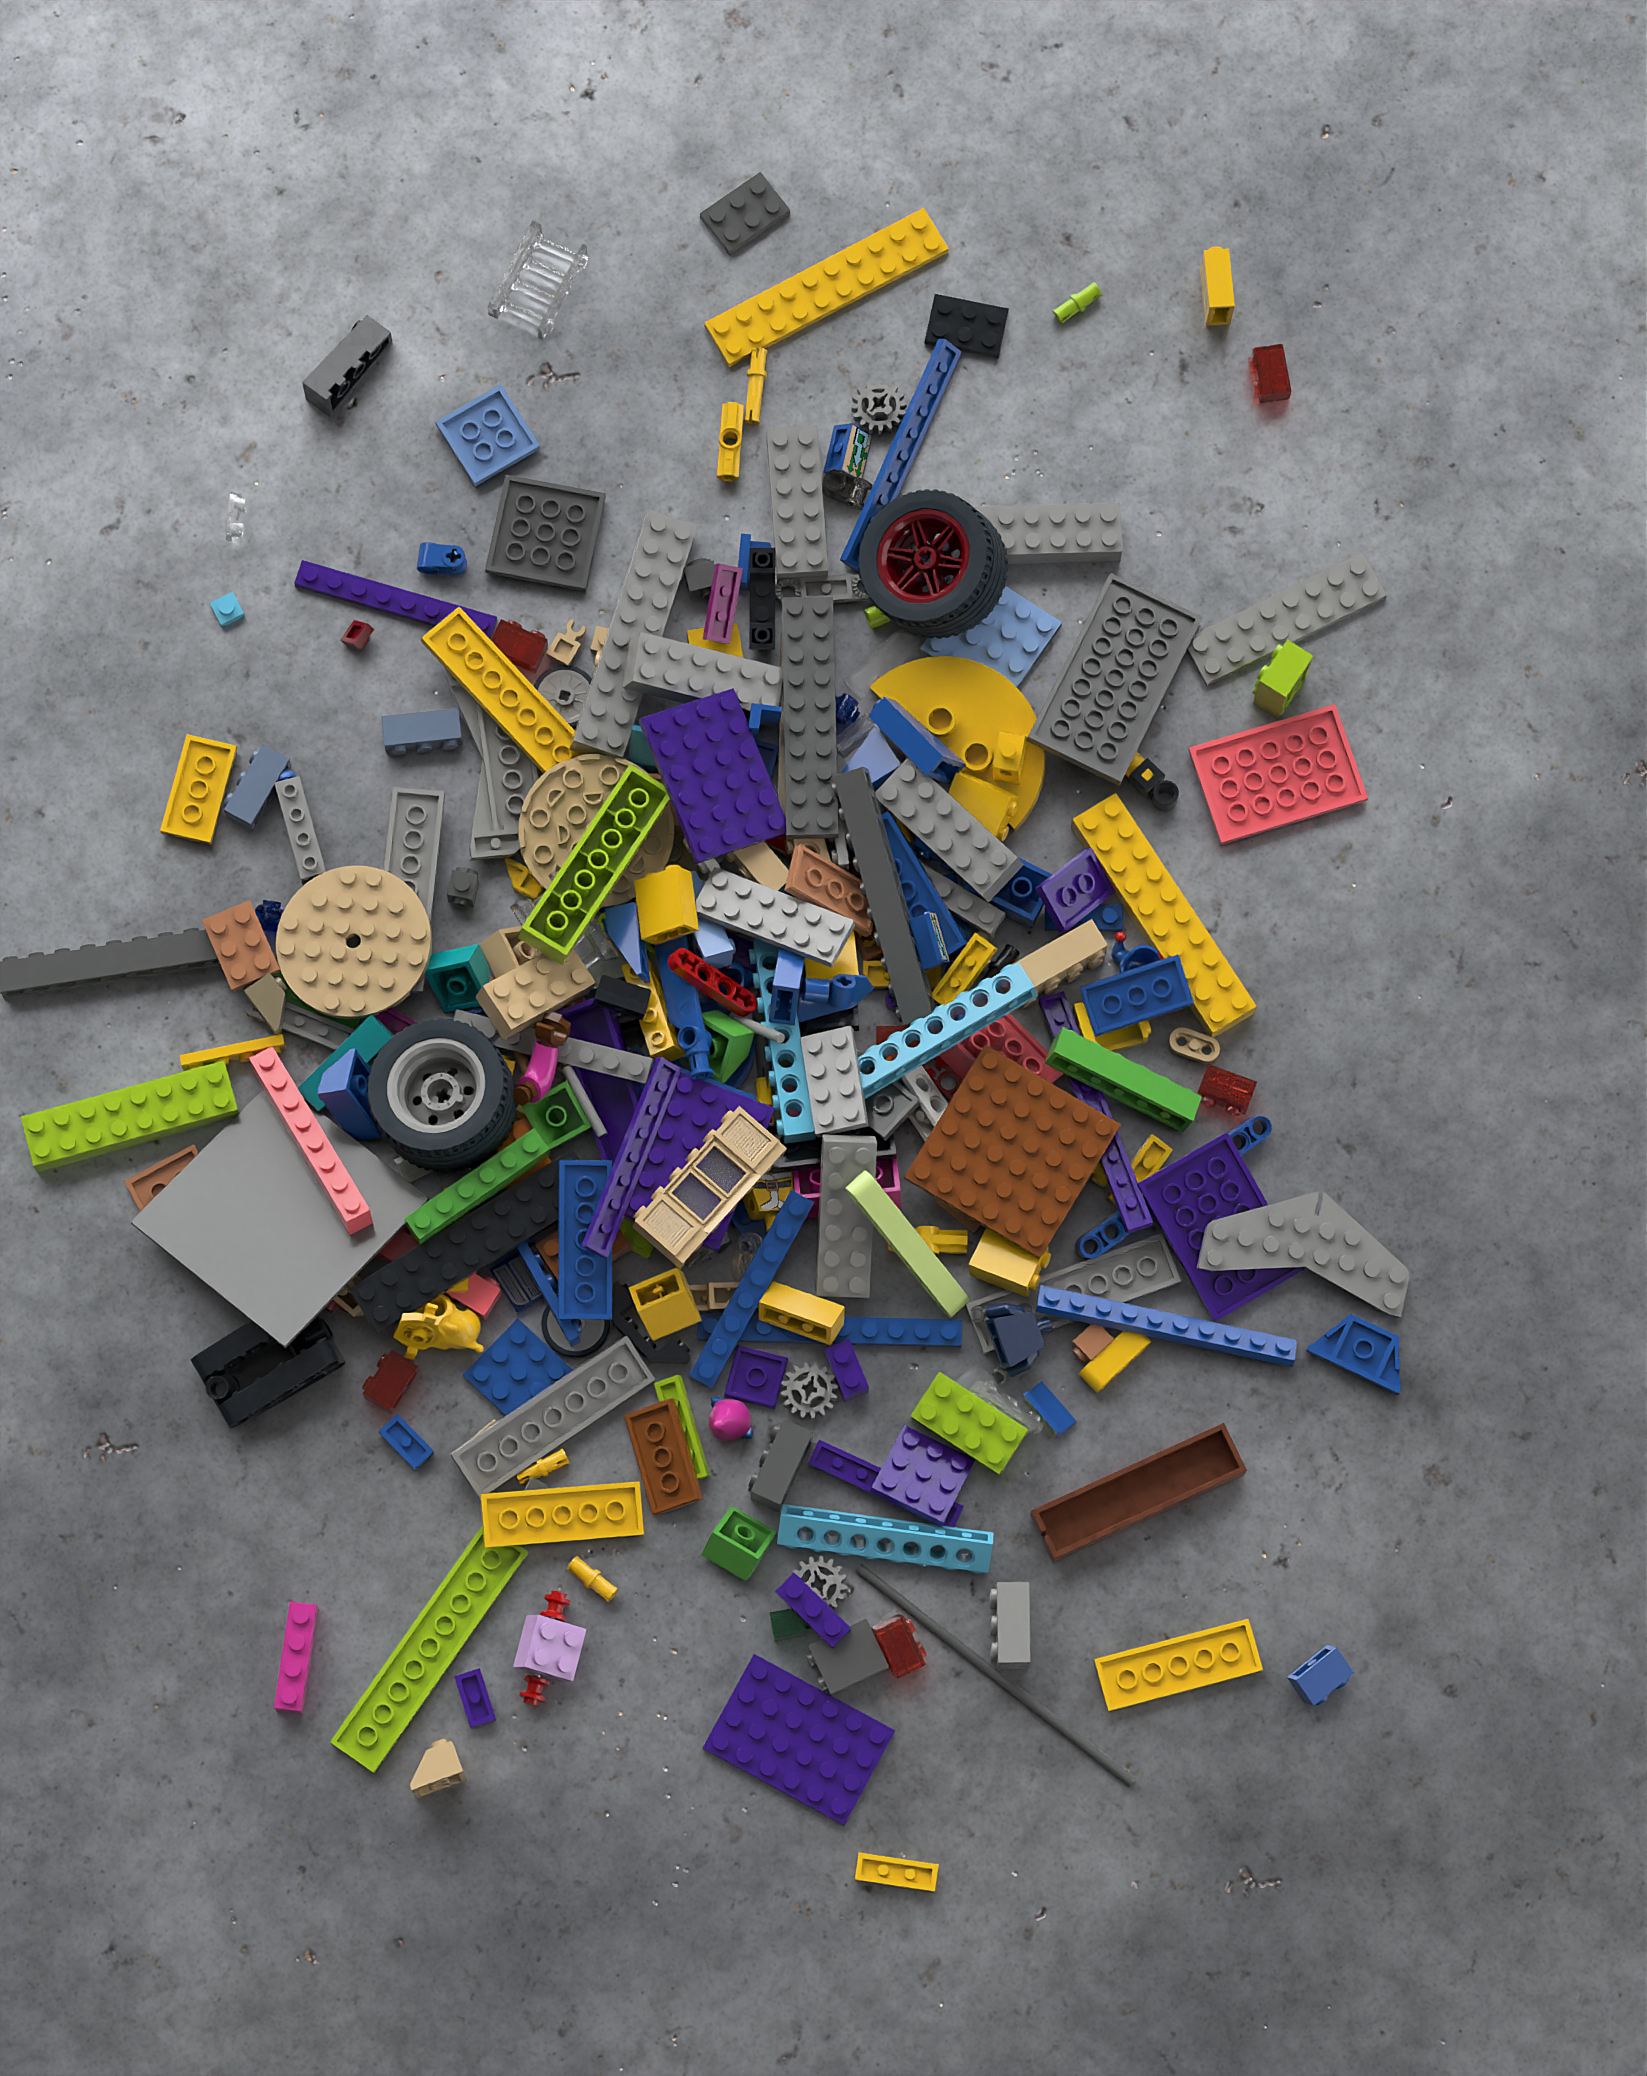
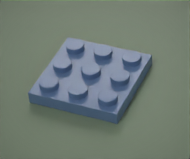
M501 384L435 422L474 486L481 484L540 449L538 441Z

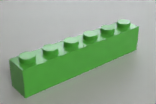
M1064 1027L1053 1039L1045 1060V1064L1181 1132H1184L1194 1121L1202 1096L1194 1093L1191 1089L1184 1088L1170 1081L1167 1077L1160 1076L1148 1070L1145 1066L1138 1065L1124 1058L1121 1054L1114 1053L1102 1047L1099 1043L1090 1041L1078 1035L1075 1031Z
M533 1128L405 1217V1226L420 1245L550 1156L549 1147L535 1128Z

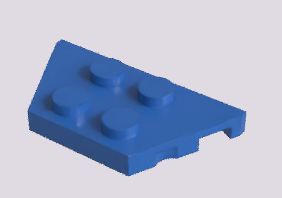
M1353 1314L1348 1315L1338 1325L1308 1346L1306 1352L1396 1395H1399L1401 1391L1399 1336Z

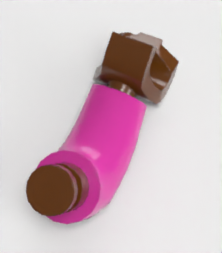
M545 1012L542 1022L536 1024L535 1036L536 1039L541 1041H535L528 1069L524 1076L518 1080L517 1087L513 1090L514 1101L518 1105L523 1106L527 1103H536L550 1090L557 1065V1046L564 1045L571 1029V1023L563 1019L561 1014Z

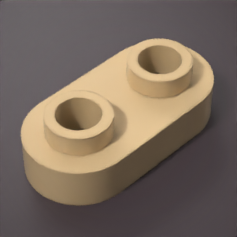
M1187 1028L1175 1029L1169 1038V1047L1175 1054L1204 1064L1214 1062L1220 1053V1045L1215 1038ZM1184 1039L1186 1045L1179 1046L1177 1040ZM1207 1047L1211 1050V1053L1205 1055L1201 1049Z

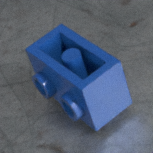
M1326 1645L1287 1676V1679L1302 1701L1314 1706L1325 1702L1329 1697L1328 1694L1335 1688L1339 1689L1349 1682L1348 1678L1354 1672L1337 1647Z

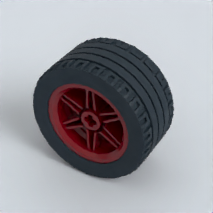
M937 489L908 492L892 500L889 504L887 503L873 517L872 522L869 523L868 528L864 532L858 557L859 578L862 580L861 584L865 588L864 591L876 608L908 632L910 631L915 635L918 634L921 637H936L937 639L942 637L949 638L952 635L958 636L979 625L984 618L986 619L990 612L994 610L995 605L998 604L1000 597H1002L1008 572L1007 551L1004 549L1005 544L992 523L959 496ZM915 546L919 549L917 552L913 550ZM955 550L960 552L958 558H953L952 556ZM930 558L932 561L928 564L927 561ZM954 576V580L947 584L951 577ZM928 584L929 591L923 592L922 588Z

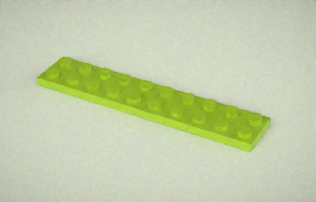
M481 1526L333 1736L330 1743L372 1773H375L524 1561L528 1551L519 1545L484 1548L483 1527Z

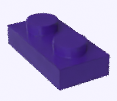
M480 1668L454 1676L470 1728L496 1721Z

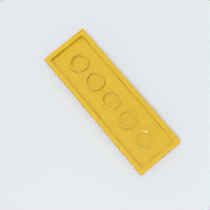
M640 1481L480 1494L484 1548L644 1535Z
M1249 1618L1094 1659L1108 1712L1263 1671Z

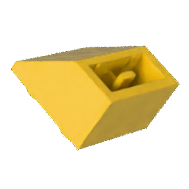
M677 1267L629 1287L636 1309L653 1341L702 1321L685 1275Z

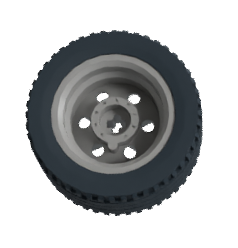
M429 1019L404 1028V1030L391 1037L387 1044L382 1046L383 1048L378 1052L377 1058L373 1061V1066L370 1068L371 1073L367 1079L368 1106L379 1130L395 1152L401 1155L404 1160L427 1171L456 1172L482 1163L481 1161L490 1158L489 1156L494 1154L503 1145L504 1140L508 1138V1133L512 1131V1125L515 1124L514 1118L517 1115L516 1108L518 1104L514 1101L513 1093L516 1084L501 1053L482 1031H478L476 1027H470L469 1024L461 1023L458 1020ZM451 1069L458 1070L455 1076L449 1075L448 1072ZM426 1074H431L430 1077L423 1081V1077ZM474 1089V1093L472 1095H467L470 1091ZM415 1098L422 1100L420 1105H413ZM456 1111L460 1114H463L458 1119H456L455 1116ZM438 1119L435 1125H431V1123Z

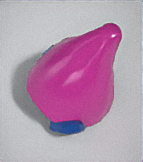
M717 1396L711 1398L712 1411L709 1414L708 1426L713 1436L724 1442L736 1441L739 1438L751 1439L753 1436L751 1415L745 1404L735 1399H723Z

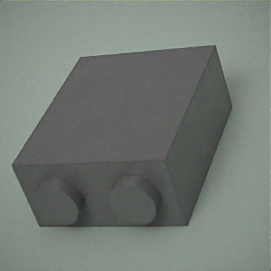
M867 1619L851 1625V1630L833 1649L823 1639L808 1645L810 1652L806 1656L812 1668L818 1667L822 1675L817 1679L824 1693L829 1691L830 1695L834 1696L890 1670Z

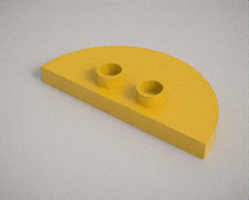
M935 656L902 664L881 676L870 686L871 691L880 699L885 696L897 701L966 764L960 772H966L1018 795L1016 801L1018 809L1015 815L1010 817L1008 825L1015 832L1021 827L1032 812L1042 789L1046 754L1044 749L1027 742L1020 783L1014 784L997 781L993 778V763L999 733L1008 732L1029 736L1037 720L1031 705L1011 681L996 670L970 659Z

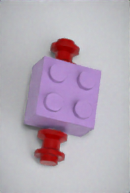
M551 1591L550 1595L545 1594L544 1599L548 1602L547 1610L541 1611L540 1615H526L513 1666L514 1668L533 1673V1675H524L523 1678L528 1684L526 1691H521L519 1696L524 1698L523 1703L539 1706V1702L545 1703L546 1698L541 1694L543 1687L549 1686L550 1681L543 1679L544 1677L561 1682L574 1680L586 1629L565 1623L566 1617L562 1614L564 1606H569L571 1602L566 1599L567 1594Z

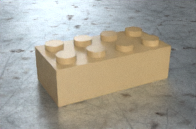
M1091 919L1014 964L1020 963L1034 985L1038 996L1043 993L1049 995L1059 988L1060 983L1066 980L1072 982L1082 975L1081 971L1088 967L1092 970L1100 966L1104 962L1103 959L1105 958L1108 944ZM1003 987L1006 993L1010 990V987ZM1036 997L1022 1006L1026 1008L1037 1001Z
M574 949L563 965L542 953L482 986L476 995V999L502 1039L506 1040L542 1020L545 1012L550 1014L587 995L596 982Z

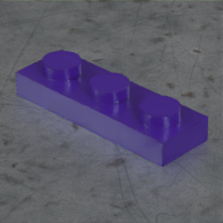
M794 1572L775 1591L832 1649L851 1630V1627Z

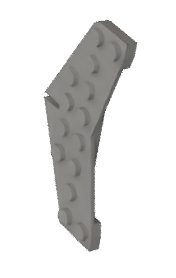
M444 667L447 682L482 758L469 845L470 860L512 857L520 849L518 827L523 803L530 789L543 773Z
M1319 1191L1217 1219L1208 1223L1205 1228L1197 1269L1223 1271L1304 1267L1371 1304L1382 1313L1401 1317L1409 1281L1408 1269L1325 1192L1322 1193L1317 1215H1314Z

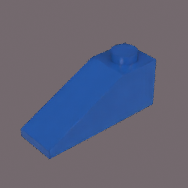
M631 902L605 908L606 918L603 919L605 933L609 934L645 984L650 983L646 941L641 939L637 904Z

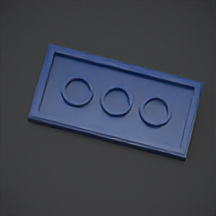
M1179 955L1079 987L1095 1037L1195 1005Z

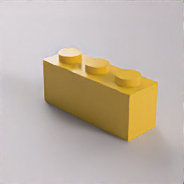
M772 1281L759 1301V1320L831 1345L844 1325L845 1306Z

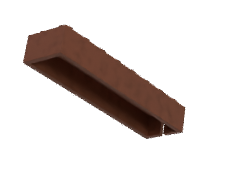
M1222 1423L1031 1510L1030 1516L1039 1535H1045L1042 1542L1052 1563L1236 1480L1244 1476L1247 1469L1225 1424Z

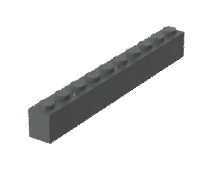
M859 767L834 775L835 783H832V789L835 797L840 799L842 807L839 808V814L842 822L847 824L849 831L846 833L847 842L850 848L853 847L856 856L853 858L854 867L858 873H861L863 880L860 883V888L863 896L868 898L870 905L867 908L869 919L876 926L877 932L874 933L877 946L881 947L884 957L881 958L882 966L885 972H889L891 982L888 983L892 997H896L897 1000L896 1015L899 1022H903L905 1026H910L916 1019H924L932 1014L936 1005L926 970H923L910 925L909 919L911 917L869 769Z
M189 928L181 934L173 935L172 932H164L158 934V937L149 939L146 936H138L132 938V941L123 943L121 940H112L106 942L104 946L96 947L95 944H86L78 950L70 951L69 948H61L55 950L52 954L46 955L43 952H35L29 954L26 958L18 959L17 956L5 957L0 962V993L3 998H10L221 964L206 930L199 931L198 928Z

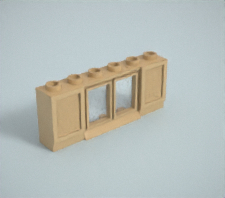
M740 1106L734 1112L729 1110L720 1120L722 1123L721 1127L717 1131L712 1129L703 1139L705 1145L700 1150L695 1148L685 1159L688 1163L681 1170L677 1167L668 1178L671 1182L665 1188L660 1186L651 1196L653 1200L647 1208L643 1205L633 1216L636 1219L633 1228L679 1269L684 1266L685 1261L690 1255L699 1249L709 1234L718 1228L720 1222L727 1214H730L736 1208L738 1202L753 1189L756 1182L771 1169L775 1161L784 1155L787 1149Z

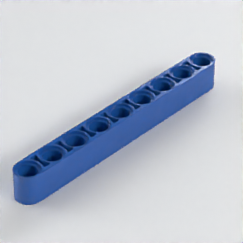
M1252 1116L1229 1131L1228 1134L1231 1139L1235 1135L1241 1138L1242 1145L1238 1152L1240 1155H1243L1270 1135L1272 1124L1267 1117ZM1255 1121H1259L1263 1126V1130L1259 1135L1253 1131L1252 1126ZM1147 1205L1151 1218H1153L1154 1216ZM1119 1211L1114 1212L1076 1240L1075 1250L1080 1257L1096 1258L1131 1234H1127ZM1109 1224L1114 1226L1116 1230L1115 1236L1112 1239H1108L1105 1235V1228ZM1088 1239L1094 1243V1251L1091 1254H1087L1083 1248L1084 1242Z

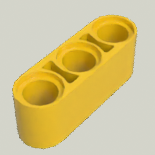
M1123 1331L1091 1360L1078 1375L1098 1393L1151 1344V1341L1146 1335Z

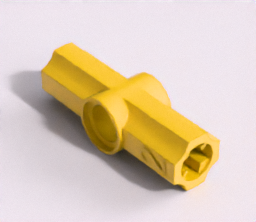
M737 402L722 404L717 479L727 482L739 480L744 405ZM728 438L735 439L737 442L736 444L729 446L726 445L724 441Z
M935 1226L916 1227L917 1233L936 1256L939 1253L967 1254V1231L940 1230L939 1227ZM888 1244V1252H894Z

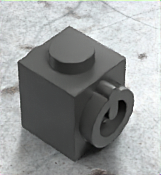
M706 558L696 559L689 562L687 567H684V577L690 599L697 597L702 599L710 598L715 570L714 560L711 561V559Z
M457 867L456 870H452L447 892L449 903L462 908L467 906L474 907L479 886L477 871L468 867Z

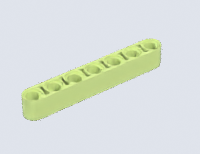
M864 1170L845 1190L938 1307L949 1318H952L970 1301V1298L877 1181Z

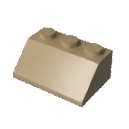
M522 926L499 929L480 943L495 978L542 954L518 938Z
M441 1739L430 1744L432 1748L426 1750L410 1783L411 1790L416 1798L467 1780L453 1741L447 1742L446 1739Z

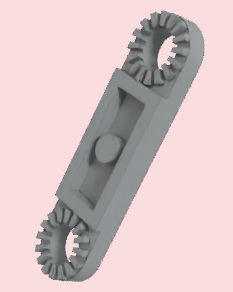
M846 574L800 577L795 579L787 578L779 581L775 588L776 599L781 604L782 598H786L781 595V590L786 586H790L795 590L793 597H833V603L870 600L867 594L859 592L857 585L862 581L859 575Z

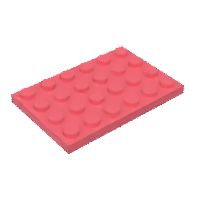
M1335 704L1189 747L1188 750L1220 845L1368 800Z

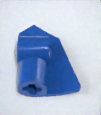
M838 974L833 979L803 978L798 1003V1022L853 1008L874 987L865 975Z

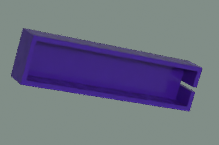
M594 998L555 1012L561 1014L563 1019L571 1023L568 1037L628 1052L616 1012L593 1005ZM573 1066L576 1076L608 1133L604 1137L598 1138L592 1127L602 1160H612L613 1168L642 1095L639 1083Z

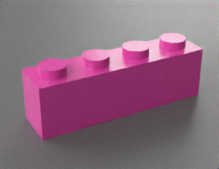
M291 1601L289 1603L274 1704L276 1712L303 1715L319 1611L315 1604Z

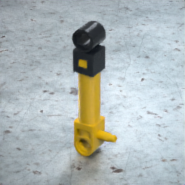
M1136 751L1125 774L1129 778L1128 782L1145 798L1153 794L1151 800L1157 810L1162 812L1172 810L1177 804L1179 796L1178 787L1172 781L1164 780L1165 774L1149 758L1144 759ZM1168 792L1172 799L1162 800L1159 797V793Z

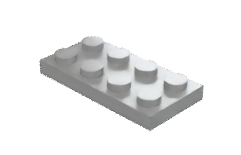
M846 1026L800 1037L815 1135L819 1138L822 1137V1134L832 1135L869 1126L853 1028Z

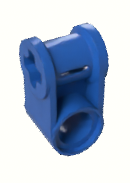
M424 542L419 545L417 570L425 574L460 575L466 570L467 560L461 547ZM454 557L459 558L456 559L455 563H451L454 560Z

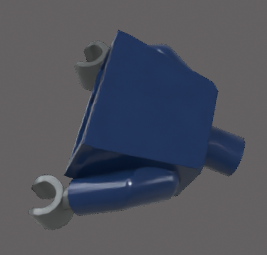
M995 1304L987 1306L986 1309L976 1306L970 1310H979L981 1312V1318L972 1320L973 1322L978 1323L986 1317L989 1318L985 1320L1001 1365V1367L999 1366L994 1369L992 1375L1000 1372L1004 1376L1003 1379L997 1381L996 1384L998 1385L1004 1384L1008 1376L1014 1377L1032 1367L1039 1357V1350L1045 1346L1042 1335L1053 1329L1051 1321L1047 1316L1036 1320L1032 1311L1025 1312L1023 1307L1013 1304Z

